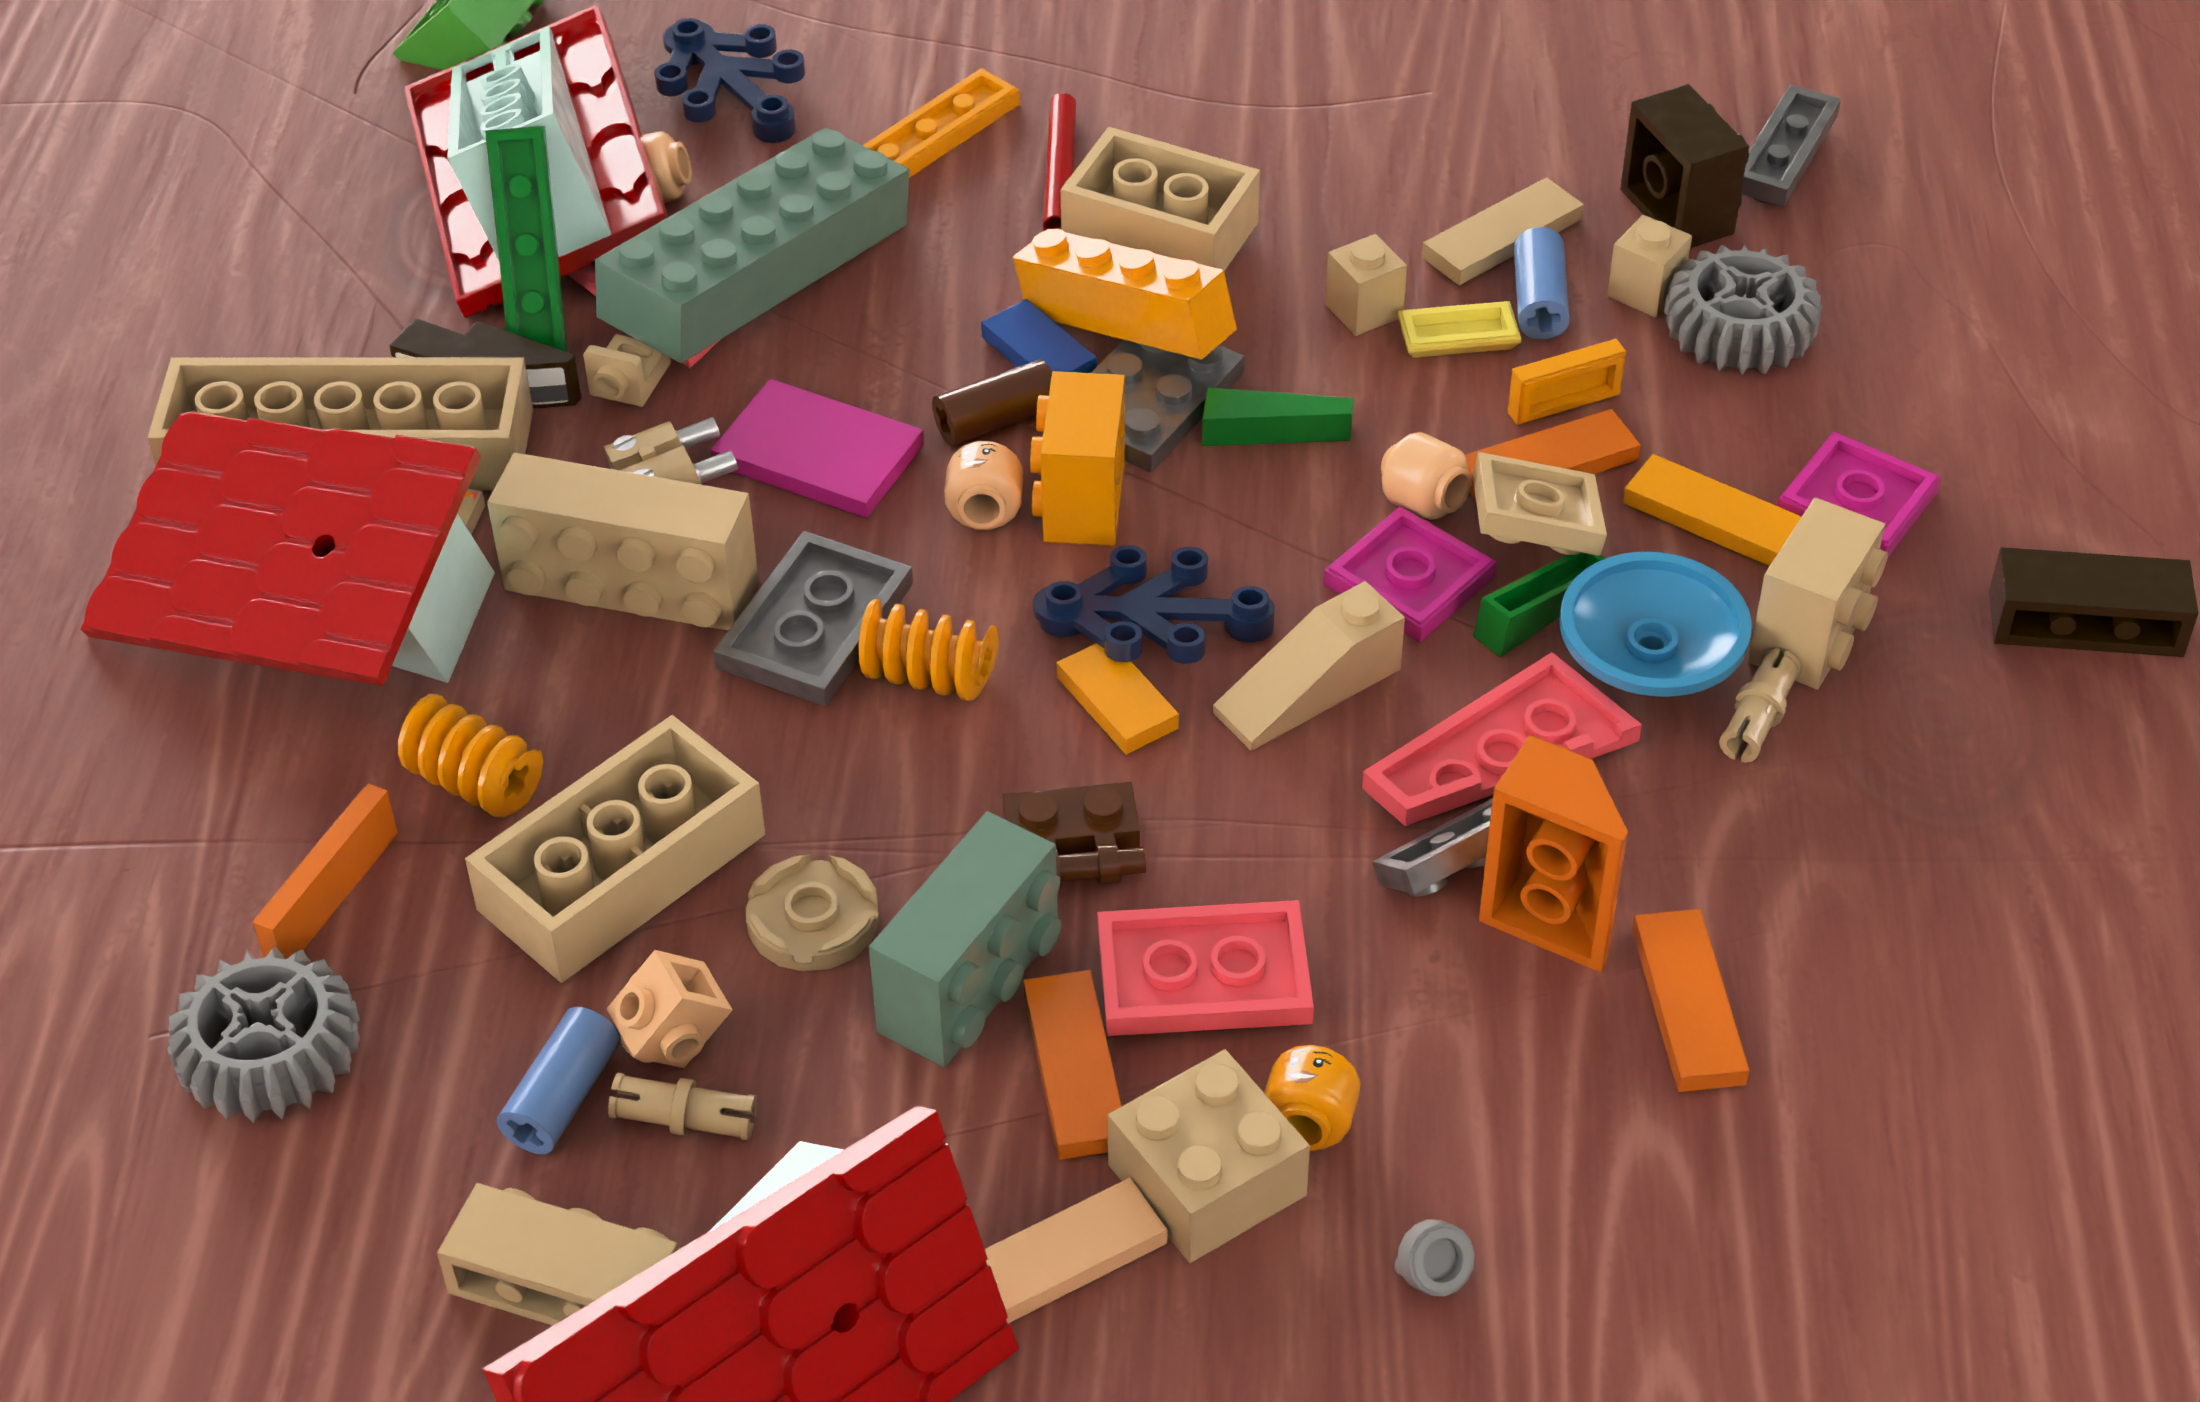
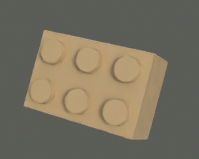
M1108 126L1061 188V230L1065 233L1090 239H1102L1108 243L1128 248L1148 250L1154 254L1179 260H1191L1200 265L1225 271L1258 224L1260 170Z

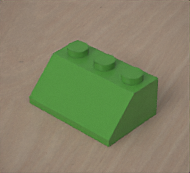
M436 0L392 53L400 61L445 70L506 44L507 42L504 38L507 34L513 38L532 19L533 15L527 9L530 6L536 9L545 0Z

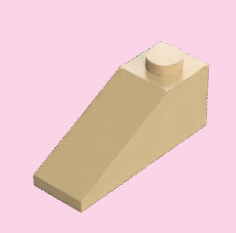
M1366 581L1315 607L1213 704V714L1250 751L1257 749L1401 670L1405 617Z

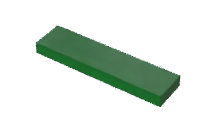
M545 126L485 130L506 331L568 352Z

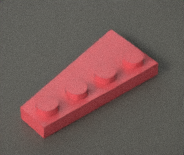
M1551 652L1364 770L1362 789L1406 827L1493 795L1495 786L1529 735L1557 746L1566 747L1574 753L1593 759L1639 742L1642 724Z

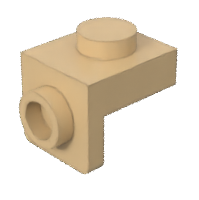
M615 334L607 348L589 345L583 354L590 395L640 407L644 406L671 363L670 357L633 337Z

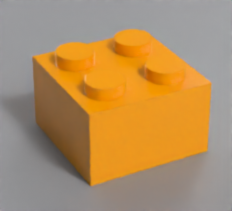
M1052 371L1049 396L1039 395L1037 401L1036 429L1038 432H1044L1043 437L1033 436L1031 442L1030 470L1031 473L1041 475V481H1034L1032 517H1043V542L1115 546L1125 468V375Z

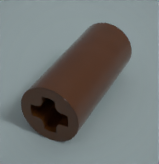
M1039 359L934 396L932 399L933 415L941 436L949 446H954L1036 417L1038 396H1049L1052 377L1051 368L1044 360Z

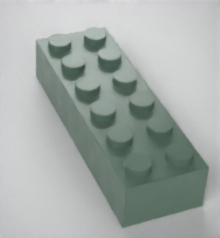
M825 127L595 259L596 317L675 361L683 363L906 226L909 168L887 158L880 152L868 149L844 137L838 131Z

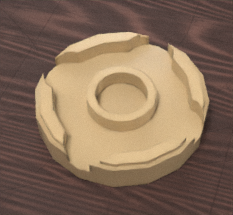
M811 854L793 856L770 866L753 882L748 893L749 901L745 908L748 936L759 954L780 967L803 972L832 969L853 960L872 942L879 925L876 887L864 870L844 858L828 855L829 861H812Z

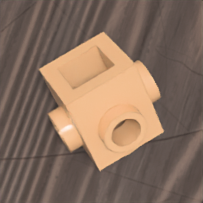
M654 950L607 1007V1011L621 1034L620 1041L622 1046L633 1058L644 1063L656 1062L685 1068L731 1013L732 1008L705 962Z

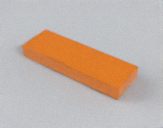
M1608 409L1465 454V457L1468 460L1471 475L1478 452L1597 474L1638 461L1641 444L1614 410ZM1472 475V485H1471V489H1470V493H1469V494L1472 496V498H1473V499L1475 500V502H1476L1474 482H1473V475Z
M369 783L366 787H363L255 917L253 925L263 958H266L274 946L284 955L285 959L301 949L304 950L397 836L398 830L388 790Z
M1701 909L1634 915L1632 932L1677 1091L1685 1092L1746 1086L1750 1070Z
M1091 970L1024 979V998L1058 1160L1108 1153V1114L1122 1107Z

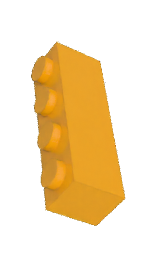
M1047 229L1037 234L1029 245L1013 257L1023 298L1030 301L1057 323L1200 360L1237 330L1225 273L1221 269L1200 265L1191 260H1179L1154 254L1148 250H1137L1108 243L1102 239H1090L1069 234L1060 229Z

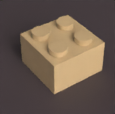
M1814 497L1764 575L1748 663L1760 666L1761 659L1766 651L1780 648V655L1773 666L1777 668L1786 650L1790 651L1799 659L1802 667L1801 673L1795 681L1817 690L1831 668L1839 671L1843 668L1853 646L1854 635L1852 633L1855 628L1861 631L1866 630L1877 606L1878 596L1870 594L1871 587H1875L1878 583L1888 558V552L1880 549L1885 523Z
M1226 1049L1108 1114V1165L1121 1181L1128 1178L1132 1179L1167 1228V1237L1189 1264L1307 1196L1310 1145Z

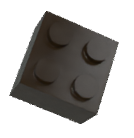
M1689 84L1632 101L1620 190L1643 215L1662 221L1668 226L1692 235L1690 248L1735 234L1738 210L1742 203L1741 191L1745 167L1749 160V145L1740 134L1736 133L1715 111L1714 107L1706 102Z

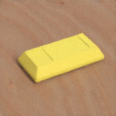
M1510 301L1398 311V318L1407 351L1412 358L1510 350L1521 343V335Z

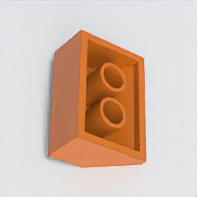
M1532 735L1528 736L1494 788L1479 922L1602 973L1608 960L1628 830L1592 759L1574 753L1566 747L1554 745Z

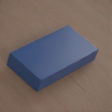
M1027 299L981 322L982 338L1016 367L1039 359L1044 360L1052 371L1091 373L1097 367V357Z

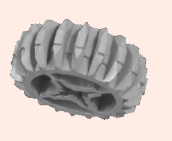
M1744 244L1740 250L1735 251L1720 245L1716 254L1700 250L1696 260H1684L1682 268L1679 272L1674 273L1673 279L1669 283L1664 313L1666 314V323H1668L1670 329V338L1680 342V352H1695L1697 364L1712 361L1717 364L1718 371L1725 367L1737 368L1741 375H1743L1747 368H1756L1759 372L1766 375L1771 365L1786 369L1791 359L1803 358L1805 350L1808 346H1812L1813 339L1818 334L1822 305L1820 304L1821 295L1816 290L1817 281L1806 277L1804 266H1789L1788 255L1776 258L1770 256L1767 247L1760 252L1749 251Z
M276 946L273 947L266 958L257 959L246 950L243 962L232 966L219 959L218 974L213 977L196 974V985L194 986L196 992L179 994V1005L177 1007L179 1012L169 1016L170 1025L168 1030L171 1036L168 1038L169 1046L167 1047L172 1065L175 1067L179 1083L182 1087H185L187 1093H193L194 1099L200 1103L203 1109L216 1106L217 1111L221 1112L226 1120L241 1109H243L244 1115L253 1124L263 1110L272 1109L283 1120L286 1106L298 1102L310 1109L313 1098L312 1093L316 1090L333 1093L334 1075L350 1073V1063L352 1061L350 1054L359 1051L358 1043L360 1036L357 1022L360 1021L356 1002L352 1001L347 983L343 981L341 975L333 974V970L328 967L325 959L311 963L310 958L305 955L302 949L285 959ZM314 1020L311 1028L307 1032L305 1027L308 1026Z

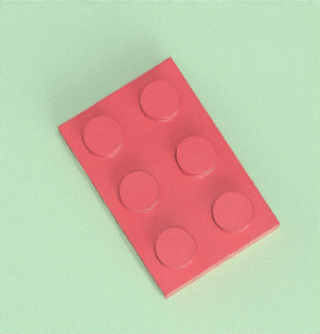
M1299 900L1097 912L1106 1036L1313 1024L1314 1004Z

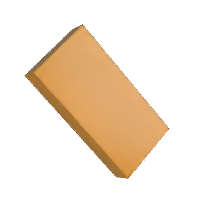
M1616 338L1513 368L1508 414L1516 425L1620 395L1626 350Z
M1096 643L1056 662L1057 678L1125 755L1179 729V713L1131 661L1118 662L1108 658L1104 648Z

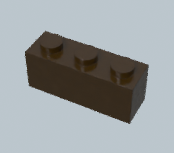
M2000 547L1989 588L1994 644L2184 657L2198 617L2190 560Z

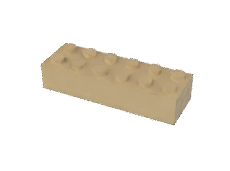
M171 357L147 438L156 466L161 456L162 443L167 431L179 417L180 413L184 414L187 412H197L246 421L248 418H255L322 430L338 428L393 438L397 434L476 447L481 455V459L468 489L493 491L513 453H526L533 405L524 358Z

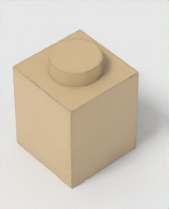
M1642 215L1614 244L1607 297L1657 318L1665 308L1669 283L1672 281L1674 273L1679 272L1684 260H1689L1692 235L1668 226L1662 221Z
M1377 234L1329 251L1325 305L1355 336L1399 319L1398 311L1404 310L1407 265Z

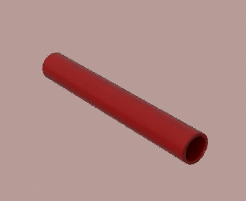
M1066 93L1054 95L1050 100L1043 211L1044 231L1047 229L1061 230V188L1073 174L1076 101L1071 95Z

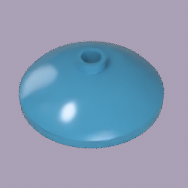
M1661 552L1625 553L1603 559L1589 566L1568 586L1562 600L1559 619L1560 631L1565 646L1577 663L1599 680L1620 690L1651 697H1672L1692 694L1722 682L1744 660L1750 644L1752 631L1751 616L1745 600L1733 584L1724 576L1695 560Z

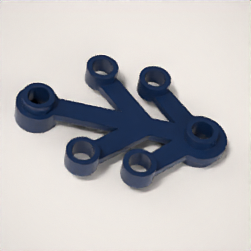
M684 18L678 20L665 30L663 43L665 50L670 53V59L667 63H663L655 69L656 89L664 96H677L684 93L682 102L684 116L687 120L699 123L706 122L715 116V99L722 84L752 111L753 133L757 139L767 143H779L788 140L794 135L796 130L794 109L787 99L776 94L766 95L747 78L776 79L782 83H795L804 78V56L797 50H781L772 59H760L773 55L777 50L776 32L773 27L757 24L747 28L744 34L714 32L710 25L697 19ZM719 51L745 52L755 58L722 55ZM701 64L703 70L696 88L685 92L688 88L687 72L690 65Z
M1124 545L1115 548L1110 554V567L1079 584L1069 581L1052 583L1041 589L1033 599L1034 616L1046 633L1057 637H1071L1082 633L1103 647L1108 658L1118 662L1133 661L1141 655L1142 634L1166 649L1168 656L1175 662L1190 664L1201 660L1205 654L1204 630L1196 624L1180 623L1173 625L1167 620L1225 622L1226 632L1232 638L1243 642L1264 640L1274 630L1275 605L1269 598L1268 593L1256 586L1240 587L1233 592L1230 599L1170 597L1187 586L1199 585L1207 579L1208 555L1205 551L1196 547L1177 549L1171 556L1170 569L1122 596L1106 595L1123 584L1130 585L1141 582L1147 574L1146 552L1137 546ZM1103 618L1121 619L1123 621L1110 624Z

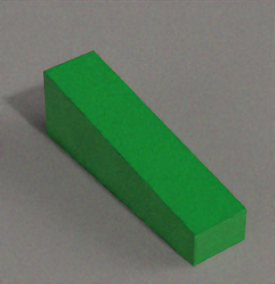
M1207 387L1202 423V446L1350 441L1354 398Z
M1581 552L1576 555H1565L1482 597L1473 637L1496 655L1502 657L1558 619L1564 594L1571 582L1586 568L1606 558L1602 555L1597 556Z

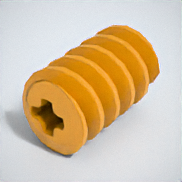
M872 599L865 610L859 633V663L861 672L866 678L878 679L885 674L888 682L892 684H902L908 679L910 685L918 690H925L932 684L933 689L939 695H950L956 689L957 695L961 700L973 701L981 693L993 670L999 646V632L995 625H991L982 641L977 640L976 622L966 620L959 635H954L952 616L946 614L942 615L935 630L929 629L928 610L924 609L918 610L911 625L906 624L905 607L902 604H895L888 618L884 619L882 618L881 600Z
M428 694L413 706L402 725L398 739V756L404 768L413 774L421 775L433 785H440L454 796H461L470 805L481 807L493 817H507L525 806L535 792L542 776V751L532 749L527 752V744L521 737L517 735L507 736L505 730L498 725L487 726V722L477 714L467 715L466 710L462 706L448 704L443 696L439 694Z

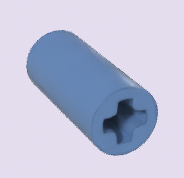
M1545 227L1531 228L1520 234L1514 243L1518 325L1526 336L1533 339L1547 340L1561 335L1567 329L1570 322L1565 246L1563 238L1556 231Z
M572 1007L565 1012L497 1117L498 1128L510 1142L534 1154H548L553 1150L620 1044L619 1032L608 1019L584 1007Z

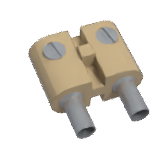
M713 417L677 431L672 423L668 421L634 435L621 436L615 442L603 446L609 467L613 470L700 485L738 470L737 462L731 450L695 464L692 463L686 451L688 448L720 436Z

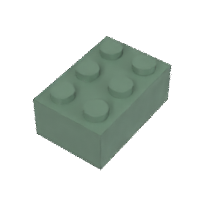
M986 811L869 945L877 1033L944 1068L962 1047L969 1048L975 1043L983 1030L986 1017L1001 1000L1006 1002L1013 997L1021 984L1025 970L1038 955H1047L1054 947L1060 935L1062 924L1061 920L1058 919L1057 907L1060 877L1056 872V844Z

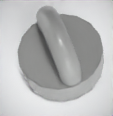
M1427 1219L1415 1224L1404 1235L1399 1245L1394 1270L1411 1287L1431 1296L1450 1295L1457 1292L1471 1275L1475 1257L1472 1242L1462 1229L1441 1220Z

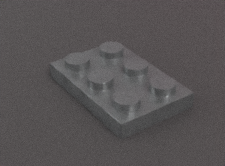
M1123 340L1091 373L1125 375V461L1152 473L1203 418L1207 387L1230 389L1244 374L1245 356L1218 345L1206 357L1200 360Z
M803 531L713 650L715 668L826 707L859 661V633L867 605L872 599H880L882 603V618L887 619L894 605L901 602L913 585L912 566Z

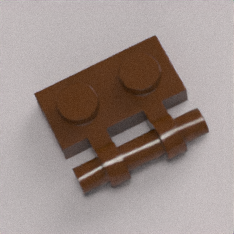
M1132 782L1002 794L1005 820L1056 844V872L1060 877L1059 888H1061V881L1099 878L1100 884L1120 882L1121 875L1146 873L1144 848L1140 847V827Z

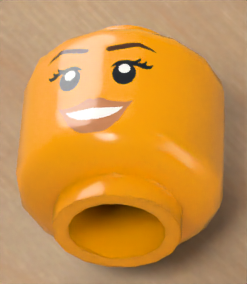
M1316 1045L1296 1046L1283 1052L1274 1063L1264 1093L1308 1142L1310 1151L1327 1149L1340 1143L1350 1130L1359 1099L1360 1079L1355 1067L1343 1055L1329 1048Z

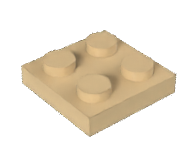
M1478 452L1472 475L1480 533L1490 535L1504 543L1515 544L1524 541L1549 546L1553 550L1566 555H1576L1580 552L1597 556L1601 555L1607 532L1595 474Z

